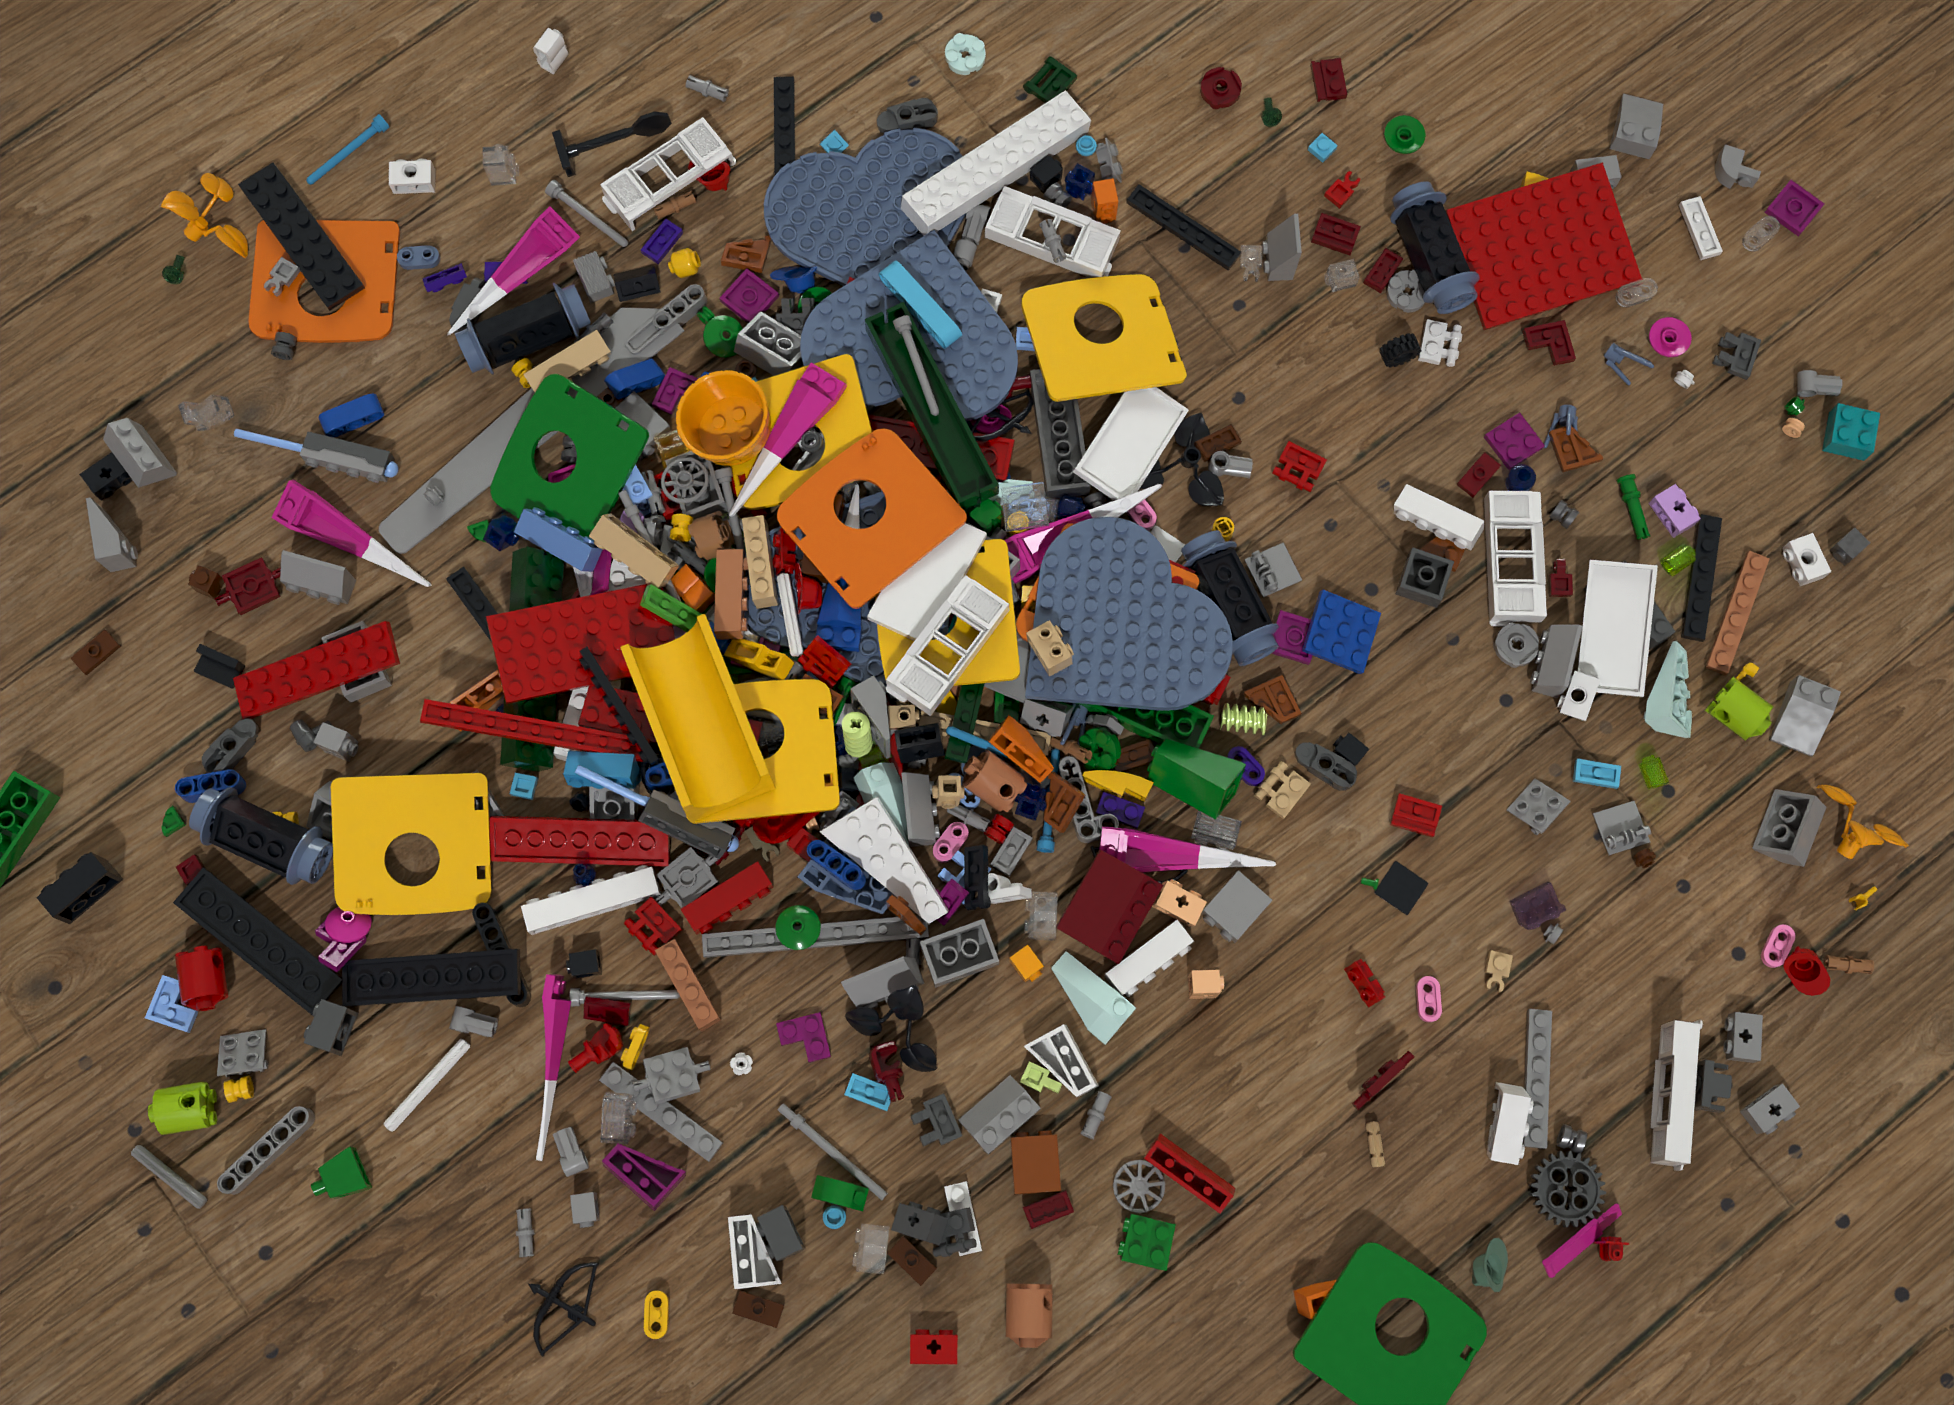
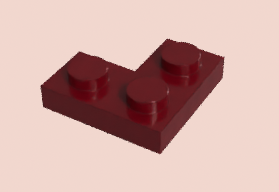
M1565 320L1523 329L1522 332L1527 350L1548 347L1554 366L1575 361L1576 356Z

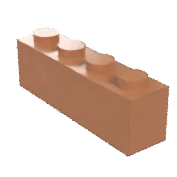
M743 549L717 550L714 633L717 640L744 639V631L748 630L747 618H744V611H748V598L745 597V590H749L748 577H745L748 563Z
M673 939L656 949L657 956L698 1029L702 1032L721 1021L678 942Z

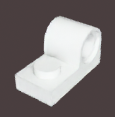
M994 873L988 874V896L990 897L991 904L1032 898L1031 889L1023 887L1022 883L1011 884L1010 880L1004 876Z

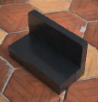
M654 265L613 275L620 302L661 293Z
M199 644L196 652L201 657L194 672L233 689L235 687L233 678L242 674L245 665L239 660Z

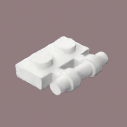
M1427 319L1421 343L1422 351L1419 354L1418 361L1439 365L1441 358L1447 359V366H1455V361L1459 356L1458 345L1462 341V326L1454 325L1453 331L1448 332L1446 331L1447 323ZM1444 341L1450 342L1449 349H1443Z

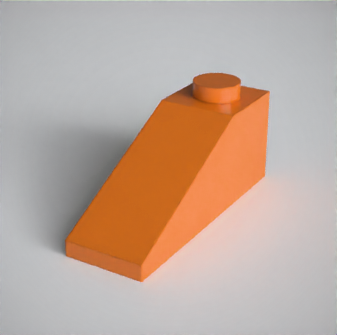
M498 670L450 703L488 710L504 695Z
M1010 715L996 728L988 741L1039 783L1054 769L1028 730Z
M1336 1280L1315 1283L1294 1290L1298 1313L1312 1320Z

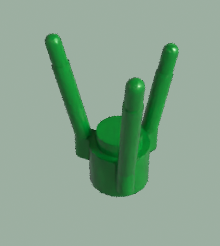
M842 677L841 681H836L837 683L832 688L834 691L838 688L837 693L844 696L833 719L834 727L847 698L849 699L848 703L851 704V688L858 684L846 677Z

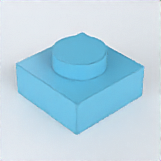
M833 130L819 144L826 153H829V151L841 153L849 146L836 130Z
M1321 133L1309 145L1308 151L1323 163L1337 149L1338 145Z
M515 773L510 795L533 800L538 778Z

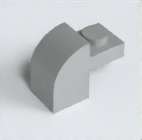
M1724 145L1718 155L1715 175L1718 181L1729 189L1734 183H1738L1742 187L1753 188L1760 177L1761 171L1741 165L1745 153L1744 150Z

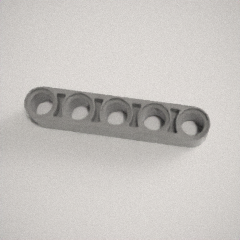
M300 1106L291 1109L218 1178L217 1187L219 1191L235 1195L245 1189L312 1126L315 1121L313 1111ZM304 1111L306 1119L303 1123L299 1124L297 1117L299 1113ZM287 1128L288 1136L286 1139L281 1140L280 1132L282 1129ZM268 1144L271 1150L269 1155L265 1157L262 1154V1150ZM251 1161L253 1168L251 1172L246 1173L245 1164ZM230 1178H234L235 1185L229 1190L227 1182Z

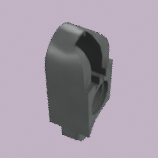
M928 98L913 99L888 107L887 111L881 112L877 118V128L882 133L899 128L901 130H913V128L929 129L937 123L938 110ZM905 116L910 117L909 119H902Z
M474 278L470 285L463 284L451 308L452 312L449 319L451 327L485 285L484 280ZM481 313L470 320L474 328V324H477ZM467 323L456 330L454 334L467 329Z
M251 719L239 720L231 729L227 728L202 756V764L207 773L233 770L256 743L254 740L258 737V725ZM232 742H236L235 748L229 750V745Z
M1310 742L1301 743L1296 748L1295 758L1297 762L1307 768L1308 772L1334 789L1346 791L1354 785L1357 778V770L1345 758L1318 744L1314 745ZM1319 761H1327L1329 763V768H1322L1319 765ZM1339 774H1344L1346 780L1339 777Z

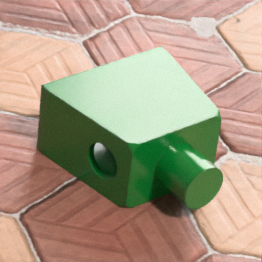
M354 1147L346 1148L320 1166L318 1171L322 1179L311 1184L315 1196L328 1192L331 1199L342 1198L372 1188L357 1149Z

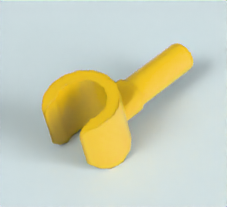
M1753 663L1746 664L1736 679L1741 681L1746 674L1754 677L1759 667Z
M1873 886L1866 893L1849 898V903L1855 901L1857 904L1854 910L1867 906V899L1877 891V888Z

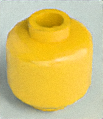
M690 248L673 252L670 258L671 261L668 262L670 272L672 274L675 273L681 279L696 274L699 267H701L698 253Z

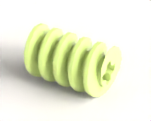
M1225 703L1221 712L1220 730L1223 724H1226L1227 731H1230L1232 725H1234L1236 732L1243 726L1244 733H1247L1251 727L1253 734H1256L1258 728H1260L1262 735H1265L1267 713L1265 714L1264 707H1260L1258 712H1256L1255 706H1251L1248 712L1246 705H1243L1239 711L1237 704H1234L1230 710L1229 703Z
M860 712L846 714L842 720L845 750L852 757H863L871 751L873 745L870 720Z

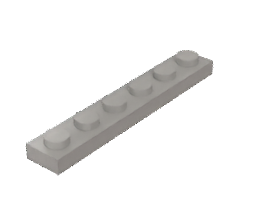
M1538 1009L1527 1010L1524 1089L1531 1097V1100H1533V1110L1527 1117L1529 1131L1528 1135L1524 1136L1522 1145L1530 1148L1547 1149L1552 1011Z
M612 1062L599 1081L708 1162L711 1161L722 1146L723 1142L666 1101L655 1105L653 1095L648 1088L635 1092L632 1082L639 1080L616 1063Z

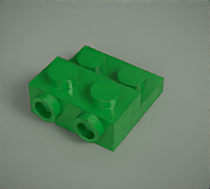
M1130 1214L1129 1218H1125L1122 1232H1126L1124 1242L1120 1241L1117 1255H1121L1120 1261L1167 1271L1176 1224Z

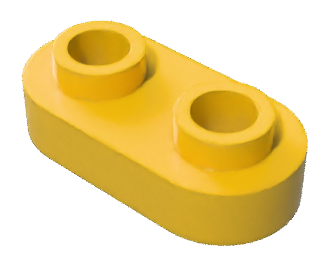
M640 1024L638 1027L633 1028L630 1035V1040H632L629 1049L625 1048L621 1056L623 1067L633 1070L648 1037L650 1027Z
M657 1290L650 1292L645 1298L644 1332L651 1339H659L668 1331L669 1298L663 1291ZM656 1298L661 1299L660 1307L654 1306L653 1302ZM655 1322H658L661 1325L659 1331L653 1330V1324Z

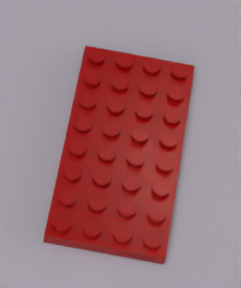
M644 584L486 616L506 704L594 685L590 679L593 677L590 670L585 671L578 660L581 658L579 651L585 647H588L609 682L631 678L632 676L621 651V646L629 644L635 648H651L675 640L672 623L640 605L648 585Z

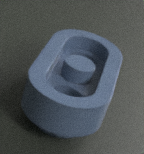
M433 246L404 247L397 253V261L406 270L434 268L439 264L440 254ZM427 253H431V256L425 257Z

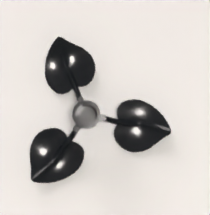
M1202 413L1186 418L1175 431L1176 443L1179 446L1186 447L1180 458L1163 469H1160L1161 465L1157 460L1140 489L1144 490L1157 484L1162 485L1164 478L1161 473L1181 463L1185 468L1193 467L1195 480L1190 482L1188 492L1190 498L1195 503L1202 506H1221L1223 504L1224 492L1219 478L1208 470L1203 471L1199 476L1197 474V469L1199 468L1197 462L1201 458V453L1194 446V443L1210 435Z
M916 985L892 992L887 999L891 1010L882 1018H879L876 1010L868 1007L854 1008L845 1014L849 1024L856 1031L866 1036L878 1035L882 1031L881 1023L885 1022L893 1013L900 1020L908 1019L907 1047L900 1050L902 1061L908 1067L921 1072L935 1071L938 1068L936 1054L929 1046L922 1043H914L912 1045L910 1043L912 1020L920 1019L924 1013L923 1001Z

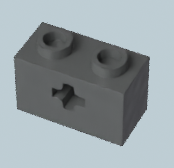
M911 1201L909 1205L899 1203L891 1230L940 1246L948 1218L940 1216L941 1211L931 1207H927L925 1211L922 1210L923 1205Z

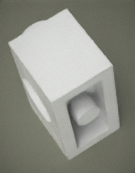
M399 159L389 162V186L393 194L435 192V168L432 161L427 159H418L417 161Z
M1813 533L1789 541L1782 548L1783 556L1792 568L1793 578L1798 581L1800 587L1823 579L1831 573L1830 567ZM1801 557H1804L1808 561V564H1805L1802 561Z
M1574 671V674L1570 677L1566 696L1561 695L1557 706L1561 708L1560 713L1586 721L1601 679ZM1576 689L1584 692V699L1580 702L1574 701L1571 697V693Z

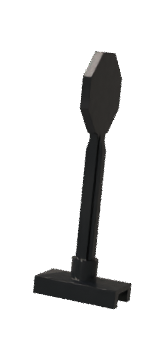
M654 111L640 116L632 127L579 144L568 145L560 130L552 132L562 168L566 171L567 177L576 175L572 158L579 156L580 153L634 134L650 137L662 133L672 122L668 113Z

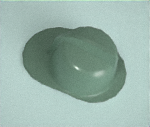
M1493 1238L1488 1244L1486 1253L1474 1259L1472 1283L1475 1286L1490 1287L1494 1292L1501 1291L1508 1263L1506 1246L1501 1239Z

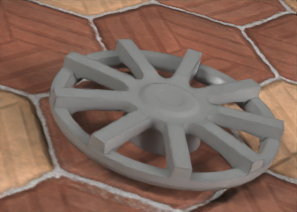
M688 457L680 458L671 462L665 468L661 477V487L668 499L681 504L699 500L707 490V487H709V474L704 464L699 460ZM682 461L692 462L688 471L684 470ZM676 463L679 464L680 468L678 474L670 470ZM698 464L702 470L692 474L695 465ZM669 473L674 476L675 481L665 482L666 474ZM703 474L705 475V482L694 480ZM677 485L671 493L666 490V486ZM698 485L703 487L700 490V492L697 493L692 486ZM682 489V499L675 498L676 493ZM687 489H690L694 496L686 499Z
M1134 1160L1124 1164L1117 1171L1113 1182V1191L1122 1207L1131 1212L1144 1213L1154 1209L1161 1202L1165 1192V1181L1160 1170L1144 1160ZM1138 1164L1137 1176L1134 1177L1127 1167ZM1142 1165L1152 1168L1145 1177H1142ZM1123 1170L1131 1178L1130 1182L1118 1180ZM1156 1172L1160 1182L1149 1183L1148 1179ZM1117 1184L1129 1186V1190L1118 1194ZM1161 1186L1159 1196L1149 1191V1188ZM1132 1193L1133 1198L1128 1206L1121 1198ZM1145 1194L1156 1199L1155 1203L1149 1207L1147 1206ZM1137 1197L1141 1198L1143 1209L1133 1208Z

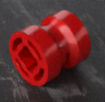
M995 814L992 818L993 823L986 828L984 834L993 841L1003 844L1006 840L1007 832L1012 830L1014 824L1005 817Z

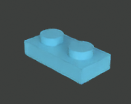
M1576 759L1573 782L1617 789L1620 783L1621 766Z
M852 1073L844 1095L888 1111L891 1102L886 1086Z

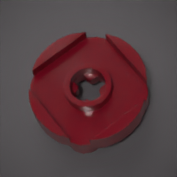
M1216 67L1204 75L1201 81L1200 93L1203 100L1211 108H1226L1232 106L1240 98L1242 83L1240 77L1234 71L1224 70L1223 67ZM1220 84V86H1225L1226 88L1224 91L1217 90V85Z

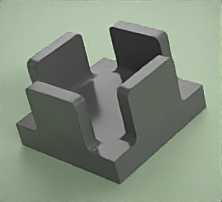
M1711 1060L1698 1062L1695 1111L1704 1110L1717 1113L1725 1111V1106L1713 1105L1711 1102H1716L1717 1097L1728 1099L1731 1096L1732 1076L1714 1072L1726 1071L1729 1065L1714 1063Z

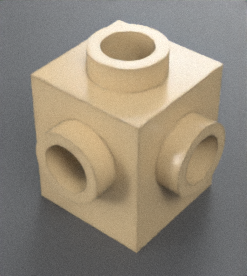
M909 701L896 702V706H887L889 730L916 727V723L920 721L919 710H915V705H909ZM900 715H906L907 720H902Z
M938 776L936 785H932V798L936 799V806L952 809L958 807L960 800L964 799L965 790L961 785V776Z

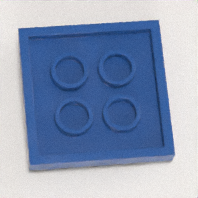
M1321 590L1302 651L1362 674L1366 667L1381 613L1326 590Z

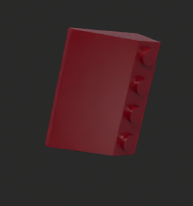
M1100 849L1055 928L1105 958L1119 964L1164 885Z

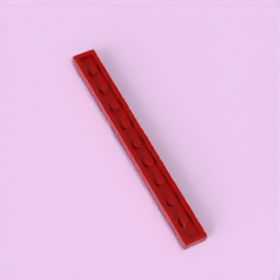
M424 699L420 723L583 752L634 754L637 761L643 762L638 755V752H640L637 744L632 745L625 734Z

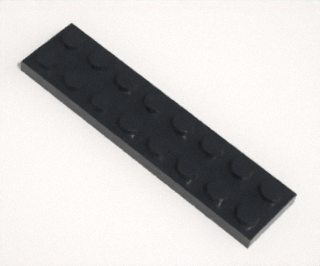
M274 162L238 184L329 311L365 289L357 275Z
M204 867L173 902L311 1015L316 1004L320 1003L321 999L327 1001L342 983V978L320 963L319 959Z
M520 949L348 960L342 967V1006L344 1007L521 995Z

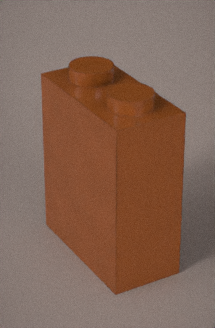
M1038 1131V1136H1029V1132L1015 1133V1137H1011L1014 1195L1060 1192L1057 1134L1052 1135V1131Z

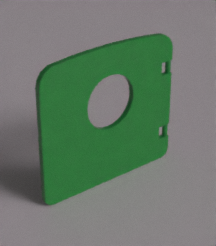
M550 374L543 379L509 440L490 486L492 499L497 505L518 519L523 509H533V507L545 511L547 517H555L563 522V526L573 527L580 531L579 535L589 537L601 516L611 513L619 498L618 493L623 490L649 439V432L645 427L631 420L584 388L576 385L565 376ZM570 387L578 392L575 398L568 394ZM621 420L629 424L627 431L619 427ZM553 431H560L568 435L573 441L577 452L574 470L565 480L557 483L545 480L538 473L534 462V453L538 442L544 435Z
M1366 1242L1355 1250L1294 1347L1293 1357L1298 1363L1357 1405H1446L1471 1365L1470 1363L1482 1347L1487 1336V1327L1484 1320L1474 1310L1427 1273L1384 1246L1374 1242ZM1396 1298H1408L1416 1302L1422 1308L1427 1320V1332L1422 1344L1413 1352L1404 1355L1392 1354L1384 1349L1377 1338L1375 1330L1379 1311L1387 1302ZM1468 1345L1472 1349L1464 1360L1460 1355L1465 1346Z

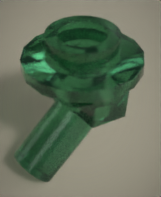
M1265 98V111H1262L1261 118L1264 125L1274 127L1280 123L1282 113L1278 108H1273L1272 98Z
M176 255L173 266H166L163 269L162 276L167 282L175 285L182 282L184 271H181V267L185 257Z

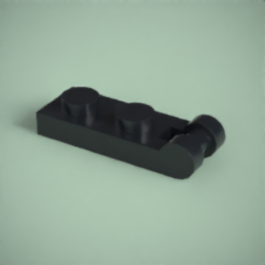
M985 845L964 847V889L969 892L965 898V908L968 911L976 910L977 907L986 909L991 905V900L988 896V846ZM975 892H978V898H975Z

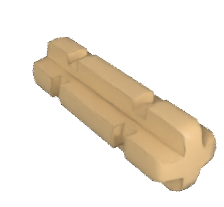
M1379 1122L1366 1123V1130L1369 1132L1368 1143L1370 1154H1372L1371 1164L1373 1167H1383L1385 1160L1384 1156H1382L1381 1134L1378 1133L1380 1131Z

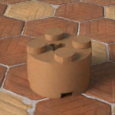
M720 511L693 520L692 524L688 525L689 533L694 537L697 544L695 551L699 558L704 557L710 561L712 558H716L717 550L735 549L731 547L735 543L731 526L727 520H722L720 516H723V513Z

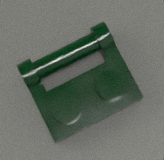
M1051 56L1044 61L1045 64L1035 76L1023 85L1027 93L1033 94L1044 103H1047L1065 90L1067 91L1077 80V75ZM1050 70H1055L1040 88L1037 87Z

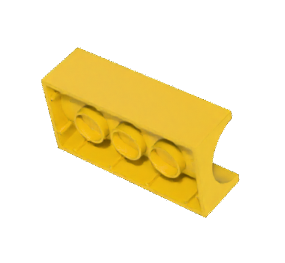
M705 614L697 616L695 625L687 633L666 644L651 648H635L629 644L620 647L681 806L691 823L775 789Z

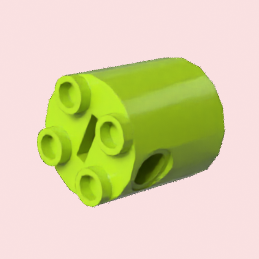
M1733 676L1725 685L1727 689L1722 687L1714 697L1717 702L1712 701L1705 711L1744 741L1749 737L1761 736L1772 723L1770 721V712L1773 706Z
M206 1082L157 1089L153 1095V1103L148 1106L149 1120L151 1123H155L161 1135L210 1128L212 1125H216L218 1120L217 1114L214 1111V1103L217 1102L216 1090L210 1089Z

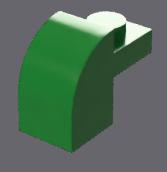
M817 1175L811 1198L863 1212L869 1189Z

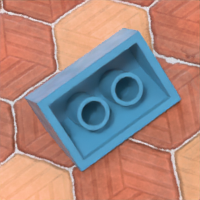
M568 751L563 775L569 786L575 788L582 786L594 787L596 789L604 788L576 774L575 770L578 765L628 789H634L642 781L641 771L634 754Z

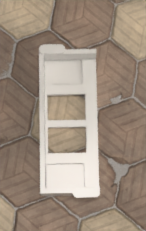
M702 117L639 161L601 183L604 194L602 200L613 214L618 213L631 231L635 230L633 223L635 219L726 160L730 166L736 164V159ZM682 149L695 167L677 178L664 161ZM658 165L671 182L653 194L640 176Z
M1004 186L985 227V238L1086 277L1096 278L1109 275L1112 268L1109 262L1118 244L1121 230L1092 220L1088 216L1035 196L1032 197ZM1034 210L1055 217L1053 220L1055 230H1057L1061 220L1082 228L1071 254L1065 253L1067 256L1065 260L1060 262L1058 258L1059 262L1055 263L1049 247L1045 245V241L1041 244L1022 236Z
M1489 491L1484 498L1489 624L1493 627H1504L1513 622H1542L1547 617L1541 493L1532 491ZM1497 529H1530L1531 550H1498ZM1498 558H1532L1533 580L1499 579Z
M965 575L886 679V691L901 702L908 700L931 716L1009 612V603ZM951 613L980 632L967 650L938 631ZM933 637L962 656L949 675L919 656Z
M1674 1020L1661 1025L1659 1059L1655 1061L1651 1128H1653L1651 1163L1674 1166V1171H1682L1684 1165L1691 1163L1699 1035L1703 1025L1702 1020H1697L1693 1023ZM1672 1064L1670 1087L1664 1089L1666 1065ZM1670 1096L1668 1120L1662 1121L1663 1098Z

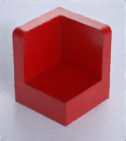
M801 828L786 844L790 850L809 862L811 858L807 853V847L810 842L819 839L804 828Z

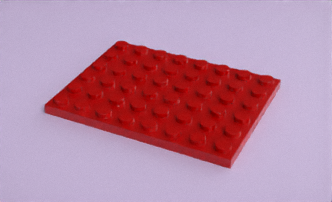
M1603 162L1446 210L1470 271L1477 272L1480 276L1479 281L1474 285L1478 294L1474 303L1483 330L1642 281Z

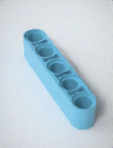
M897 260L879 272L878 275L884 285L901 303H905L908 311L942 348L946 349L962 336V332L955 322Z

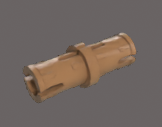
M690 190L676 198H669V201L654 207L653 210L658 220H661L670 214L679 213L681 209L689 205L695 204L696 200Z
M1062 736L1051 737L1050 746L1064 752L1065 756L1074 757L1085 764L1088 763V760H1091L1092 751L1079 746L1076 741L1067 739L1065 744L1061 745Z
M1826 955V958H1824L1826 970L1844 971L1846 974H1852V972L1872 974L1874 971L1873 960L1857 959L1848 955L1846 957Z

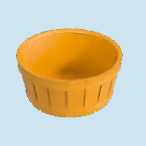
M721 370L700 377L687 388L677 407L676 427L682 442L699 457L718 465L734 466L751 460L763 449L770 434L769 407L762 389L752 378L737 371Z

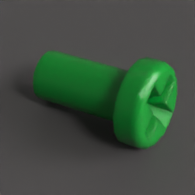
M1362 877L1361 884L1374 887L1373 889L1377 890L1379 879L1371 880Z

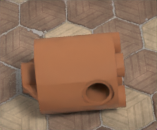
M985 750L977 758L972 756L963 768L966 774L963 778L962 786L996 811L1001 812L1003 810L1008 812L1013 807V800L1016 796L1023 793L1027 787L1023 774L989 750Z
M1006 1284V1337L1012 1339L1019 1347L1038 1348L1046 1340L1052 1338V1284Z

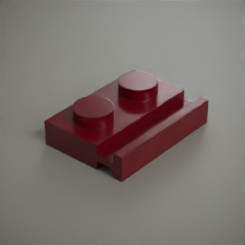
M1341 58L1320 60V62L1311 61L1310 67L1317 102L1321 100L1346 99L1348 94Z
M1321 213L1311 243L1350 256L1361 226Z

